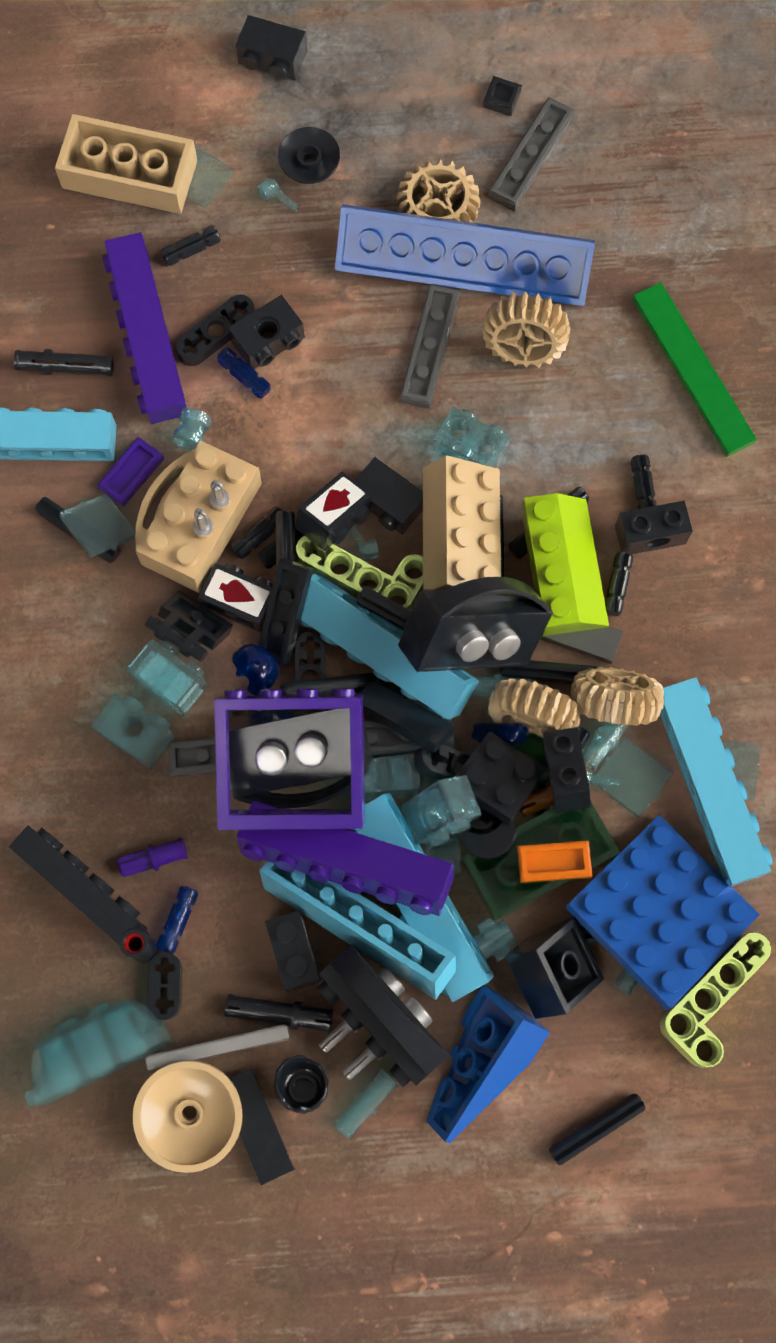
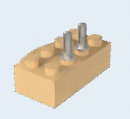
M201 440L196 449L172 462L150 486L138 513L135 551L141 565L199 593L262 484L259 468ZM181 473L179 478L174 481L162 497L150 527L145 529V522L154 500L167 483Z

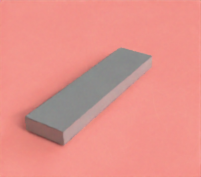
M284 1024L148 1055L146 1058L147 1069L149 1071L159 1070L177 1061H198L291 1040L290 1030Z

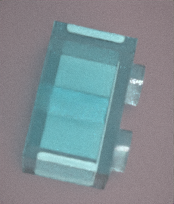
M151 639L127 667L126 671L132 679L183 717L208 687L203 678L205 673L193 662L189 661L186 665L176 658L179 653L167 642L164 641L160 645Z

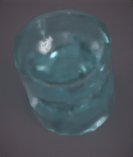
M189 407L183 408L179 416L180 427L174 430L171 439L176 445L192 451L196 449L200 440L205 442L203 435L210 429L213 420L203 411Z

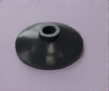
M303 127L292 131L283 139L278 150V160L282 171L290 179L303 184H314L326 180L336 171L340 161V149L335 138L327 131L316 127ZM308 159H313V160H314L313 162H310V163L305 162V161L308 160Z

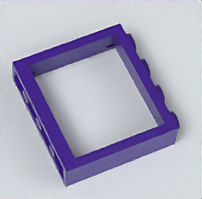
M306 688L296 689V695H282V689L260 690V696H246V690L236 689L224 690V696L214 699L217 830L363 829L365 824L363 694H354V689L335 688L332 689L333 695H318V689ZM350 709L351 809L231 810L228 710Z

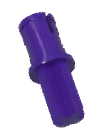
M179 838L178 840L154 847L152 844H149L148 849L119 857L117 860L118 868L123 877L150 869L159 871L160 866L188 859V854L183 838Z

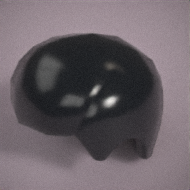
M296 1055L284 1060L276 1070L273 1086L276 1098L282 1106L295 1113L306 1114L318 1109L325 1100L329 1080L320 1063L308 1059L304 1055Z

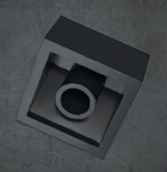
M575 917L568 918L524 939L505 955L535 1019L568 1014L604 980Z

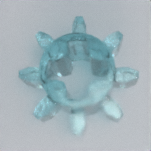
M492 917L478 924L476 928L479 933L472 937L484 959L487 960L493 956L496 962L506 958L505 955L511 951L509 946L516 943L505 921L502 919L495 923Z

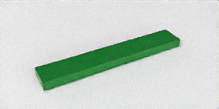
M662 282L633 295V303L726 457L755 444L757 438Z

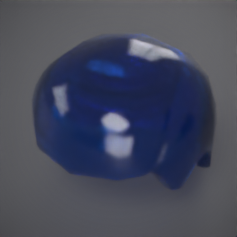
M246 644L238 647L232 655V662L237 669L236 676H245L249 680L247 687L249 693L260 696V690L272 689L280 674V666L268 650L255 644Z

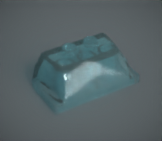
M133 999L123 1000L111 1006L108 1003H103L89 1010V1016L78 1022L74 1018L55 1027L56 1033L35 1044L31 1061L33 1089L24 1093L29 1107H45L174 1043L169 1029L160 1019L156 1018L147 1006Z

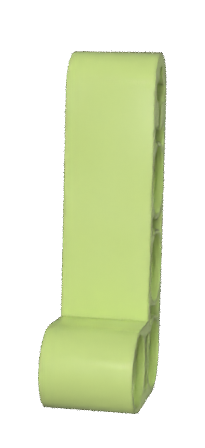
M303 536L296 545L299 564L313 568V573L321 574L356 599L362 590L360 584L365 580H373L377 583V587L373 589L374 591L389 599L393 596H402L406 599V603L402 606L412 611L416 604L417 595L423 590V575L420 578L411 579L405 574L412 568L419 569L423 573V557L420 555L406 556L399 564L393 576H390L334 544L326 551H323L306 536ZM314 550H317L318 556L311 554L310 557H306V552L312 553ZM338 564L346 565L349 568L342 575L331 571Z
M754 932L737 939L684 996L662 1016L660 1020L662 1034L695 1067H713L720 1063L723 1058L724 1050L722 1043L704 1024L769 958L771 953L770 942L762 934ZM754 943L757 947L754 950L756 955L746 958L743 962L739 961L737 958L742 957L748 951L747 945ZM723 965L729 966L734 971L735 979L731 985L724 983L720 978L719 972ZM699 990L707 992L710 996L711 1003L706 1010L698 1007L695 1002V995ZM674 1015H680L686 1021V1030L682 1035L674 1033L671 1029L670 1021ZM701 1041H706L712 1048V1056L706 1062L702 1061L696 1052L697 1045Z

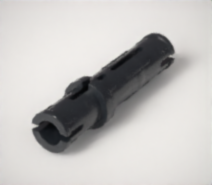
M44 349V352L16 350L14 354L15 370L43 371L45 375H52L53 372L112 376L114 358L113 355L55 353L52 349ZM35 360L60 361V364L36 363ZM69 362L93 363L94 365H69Z
M228 994L226 1005L229 1006L225 1008V1017L231 1016L290 1025V1029L293 1030L303 1027L326 1032L331 1031L333 1009L303 1006V1002L295 1001L294 1004L235 996L233 994Z

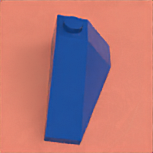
M485 984L481 987L464 1014L461 1025L465 1029L459 1046L453 1045L449 1057L454 1060L448 1077L440 1081L426 1120L434 1131L447 1143H451L532 1062L550 1034V1031L531 1014Z

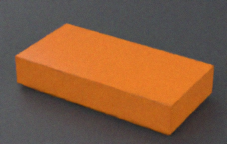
M589 841L517 847L520 883L592 877Z

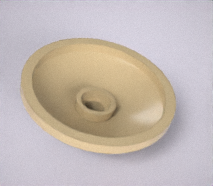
M177 1061L157 1070L141 1087L133 1108L134 1132L142 1150L158 1165L171 1171L183 1173L202 1171L220 1162L235 1145L242 1125V1104L236 1087L218 1068L201 1061ZM186 1106H193L197 1112L196 1116L193 1118L186 1117L183 1112Z

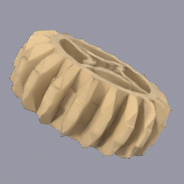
M439 159L437 165H432L427 160L425 168L416 164L414 172H406L404 181H400L398 194L396 195L397 212L472 223L478 217V208L480 207L478 185H474L473 175L466 176L464 166L455 170L453 161L448 166H444L441 159ZM423 191L424 197L415 205L414 198L419 192ZM461 198L463 204L454 212L452 206L457 199Z
M526 291L523 295L518 296L512 292L509 298L501 296L498 302H492L491 307L484 316L482 334L486 342V348L492 350V356H501L502 363L511 361L514 367L517 364H524L526 368L530 364H534L540 368L543 362L551 364L554 358H560L561 353L565 351L570 336V322L568 321L567 313L561 310V304H553L551 297L542 299L539 293L535 296H530Z
M612 667L588 668L579 671L578 675H575L570 693L572 694L571 700L578 704L577 710H580L581 714H585L588 718L598 719L599 722L604 721L611 723V725L621 724L623 726L647 725L650 722L656 721L660 716L661 709H663L665 699L663 698V686L654 678H649L646 674H639L635 671Z
M514 678L502 680L499 684H496L489 699L488 714L495 723L500 724L502 728L510 730L511 733L521 735L522 738H530L533 741L543 742V732L579 727L581 710H577L578 704L571 700L568 695L561 694L558 689L549 688L547 685H541L535 681L528 682L524 679L518 681Z

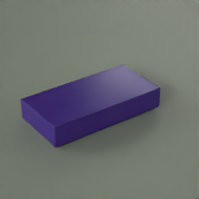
M137 437L97 484L98 489L124 507L163 462V454Z

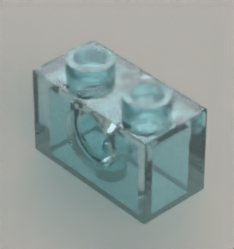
M115 693L91 727L97 734L151 770L167 749L168 742H172L175 738L171 730H169L171 724L156 713L150 717L141 711L144 706L132 696L127 694L125 698H122ZM132 723H143V730L140 734L136 736L127 735L128 727Z
M467 775L439 780L401 806L415 845L430 842L431 847L451 840L450 834L460 833L471 827L469 822L481 815Z

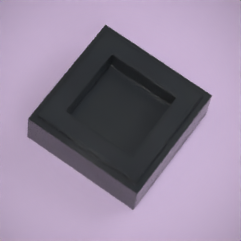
M493 76L483 100V107L512 116L522 91V85Z

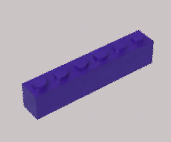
M142 232L106 240L107 253L102 254L106 272L113 273L114 281L109 282L113 301L119 300L121 309L116 310L120 329L126 328L128 337L123 338L127 357L133 356L135 366H131L130 371L134 385L141 386L142 394L137 395L141 414L148 413L151 424L187 416L189 413Z
M253 801L249 809L278 808ZM345 829L239 830L236 836L240 852L250 860L272 862L287 872H294L295 870L303 872L318 882L326 883L331 881L342 885L344 889L352 893L365 892L374 895L378 900L386 904L399 903L408 906L412 911L420 915L433 914L440 916L454 880L453 863Z

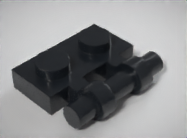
M180 590L160 606L158 616L163 618V621L151 615L145 623V627L152 630L156 638L162 642L169 641L179 648V653L187 658L192 656L199 662H202L208 654V651L201 647L200 644L211 650L215 649L230 635L233 627L231 623ZM178 628L189 636L186 637L175 629Z

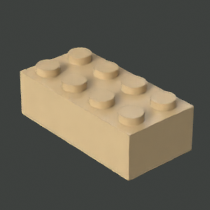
M72 114L55 170L63 189L182 214L198 160L192 139Z
M447 455L423 467V590H445L473 579L501 577L500 469Z

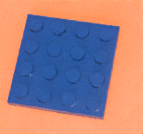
M660 815L565 907L666 1012L684 996L760 915L732 886L728 887L726 880Z

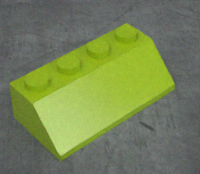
M559 493L525 497L521 507V515L534 590L553 612L542 637L609 627L586 499Z

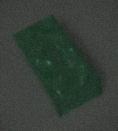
M591 802V808L556 813L554 807L517 827L514 844L508 852L497 858L490 859L476 857L472 853H468L462 857L461 864L492 921L496 923L576 880L520 883L518 846L589 841L592 870L614 859L620 851Z

